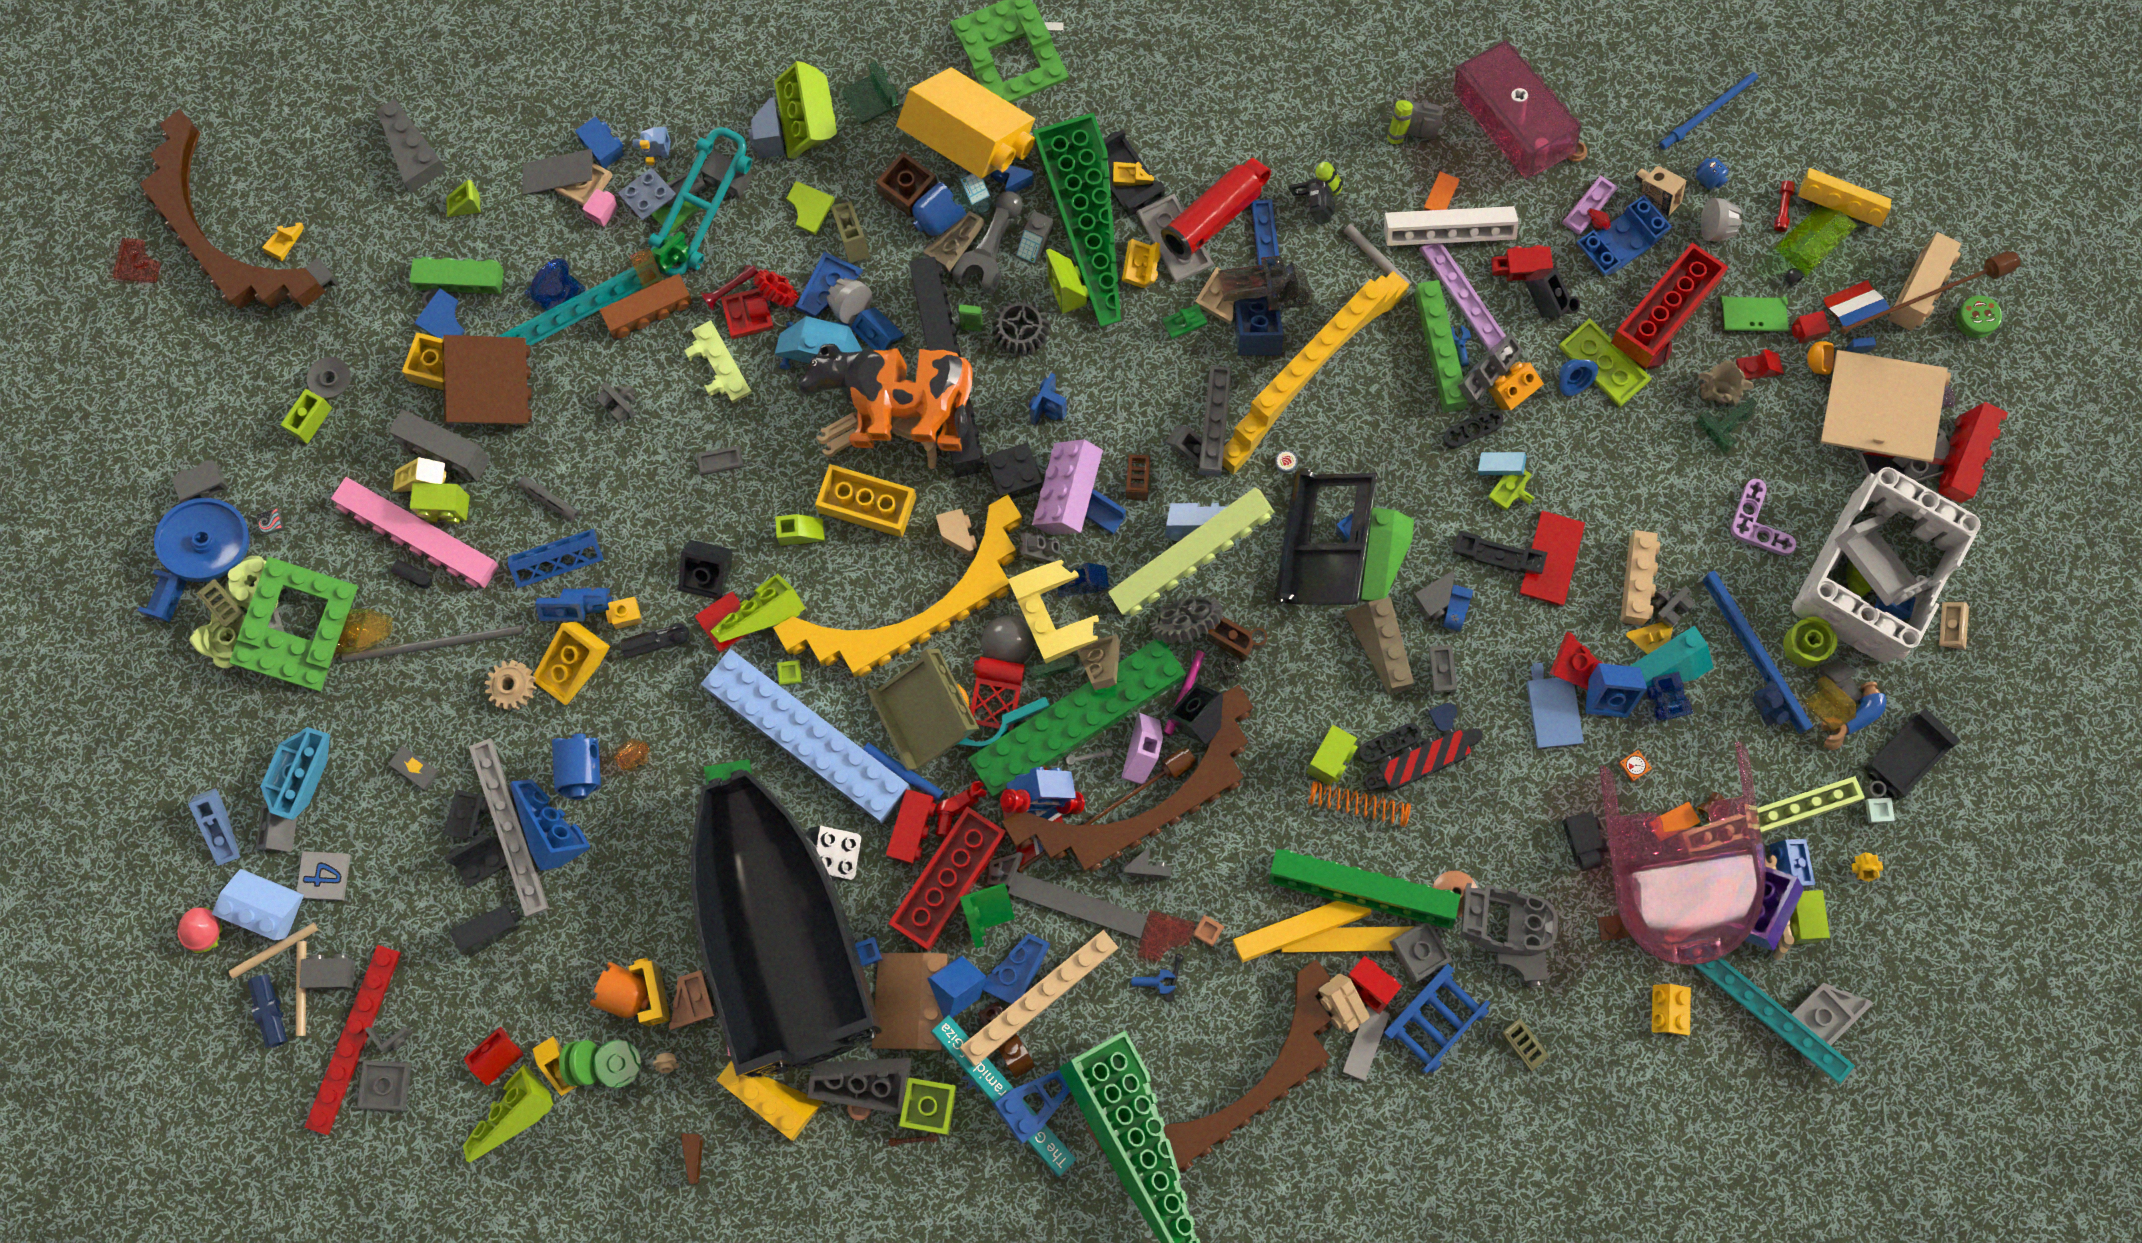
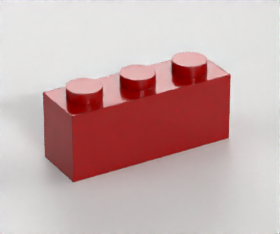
M906 789L886 852L887 859L912 866L915 865V861H920L923 853V848L920 845L922 839H927L930 826L927 825L929 817H934L937 807L933 796Z

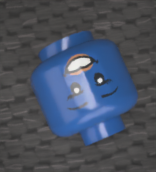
M1706 158L1696 168V179L1708 190L1714 187L1719 189L1728 181L1726 175L1729 170L1718 158Z

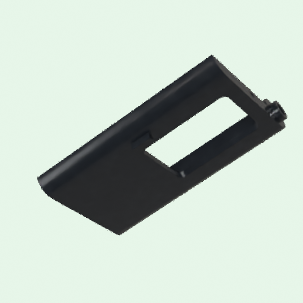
M1300 468L1299 471L1294 473L1274 596L1275 601L1303 605L1358 604L1377 473L1314 474L1308 468ZM1357 486L1350 537L1347 543H1310L1317 495L1320 487Z

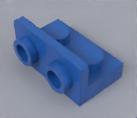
M1806 839L1783 840L1769 845L1771 856L1774 855L1777 859L1776 869L1778 871L1798 877L1802 887L1815 885Z

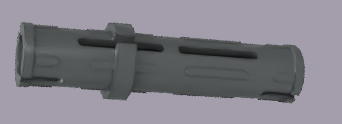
M526 475L519 480L518 488L530 494L533 500L542 502L570 522H574L580 514L578 509H575L549 492L546 486L537 484Z

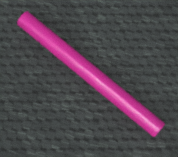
M1197 650L1174 707L1192 688L1204 659V652ZM1168 720L1163 733L1172 736L1176 726Z

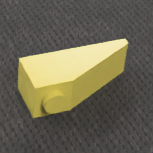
M418 457L395 470L393 492L412 491L413 482L443 484L446 479L445 463Z

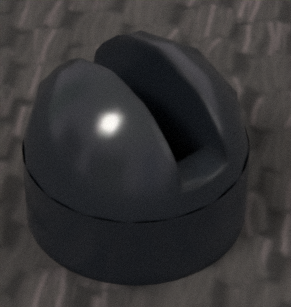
M1791 268L1786 272L1785 279L1793 287L1796 285L1795 282L1798 283L1804 278L1805 274L1798 268Z

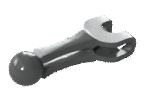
M1006 191L997 197L995 202L996 211L989 230L975 250L962 254L958 259L952 274L954 283L964 285L970 276L982 274L984 292L994 294L1002 278L996 262L997 253L1001 241L1012 223L1011 219L1017 217L1023 207L1022 200L1018 194Z

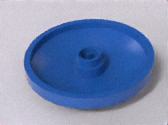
M213 498L192 499L175 506L161 519L154 535L155 551L164 568L172 575L192 582H206L227 575L230 569L235 568V566L242 562L250 543L249 529L241 513L232 505Z

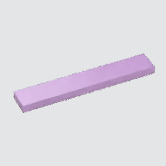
M1433 243L1421 246L1419 250L1489 352L1505 337V334L1442 243Z

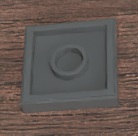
M1422 922L1389 942L1413 983L1453 961L1431 924Z
M363 1060L357 1109L406 1111L412 1063Z

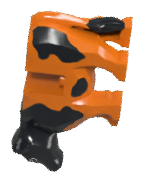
M825 344L820 347L818 354L811 359L807 372L798 380L800 391L807 396H813L820 391L841 387L844 394L858 410V428L849 435V441L855 448H874V440L891 441L892 417L902 419L921 417L918 425L910 433L914 442H935V433L943 425L941 434L937 439L940 450L962 451L959 440L965 436L968 429L965 405L972 386V367L967 359L960 358L957 353L946 350L929 351L920 349L916 383H914L913 381L906 380L907 365L897 348L885 351L866 349L857 352H842L835 344Z

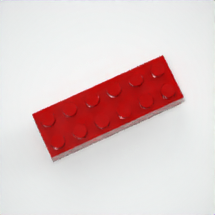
M1692 242L1617 329L1611 344L1647 368L1721 282L1728 266Z
M967 806L889 921V926L927 952H930L961 906L960 897L969 894L1007 837L1006 831Z

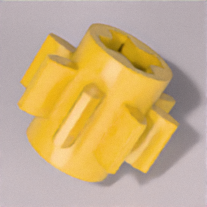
M1865 852L1855 856L1856 863L1851 864L1852 872L1856 873L1858 880L1862 879L1863 881L1870 882L1880 878L1879 871H1883L1882 862L1878 861V855Z

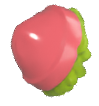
M209 907L189 910L181 918L178 926L180 942L185 948L190 949L194 953H203L218 946L219 934L223 931L219 918L212 915L213 911Z

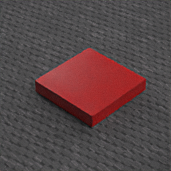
M733 591L695 615V618L720 653L748 635L745 634L719 642L710 632L728 614L736 613L740 610V601Z

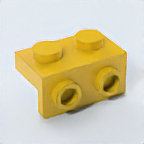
M1134 239L1128 241L1122 275L1123 282L1146 288L1156 281L1158 271H1156L1157 263L1161 257V251H1159L1160 243L1155 242L1152 245H1148Z
M1674 984L1653 985L1652 1032L1690 1035V987Z

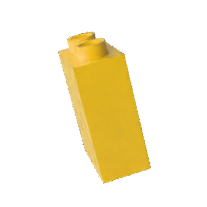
M952 67L909 89L896 127L980 179L997 169L1004 172L1016 157L1024 160L1031 152L1035 143V137L1029 134L1035 121L1034 117Z

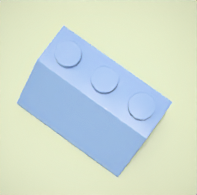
M240 869L220 892L212 915L272 940L285 939L292 927L304 894Z

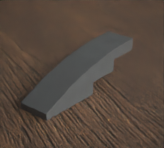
M1512 333L1507 334L1458 384L1459 389L1469 403L1476 401L1486 388L1491 387L1501 374L1506 373L1523 351Z

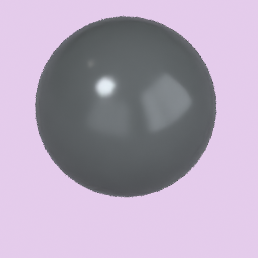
M1012 615L1000 616L990 621L984 628L981 636L982 651L987 658L1020 664L1030 657L1035 644V639L1029 625L1021 618Z

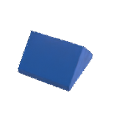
M959 956L927 978L943 1018L948 1015L953 1018L980 999L986 975L963 956Z

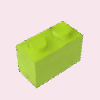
M305 388L280 425L290 435L308 444L332 407L324 398Z

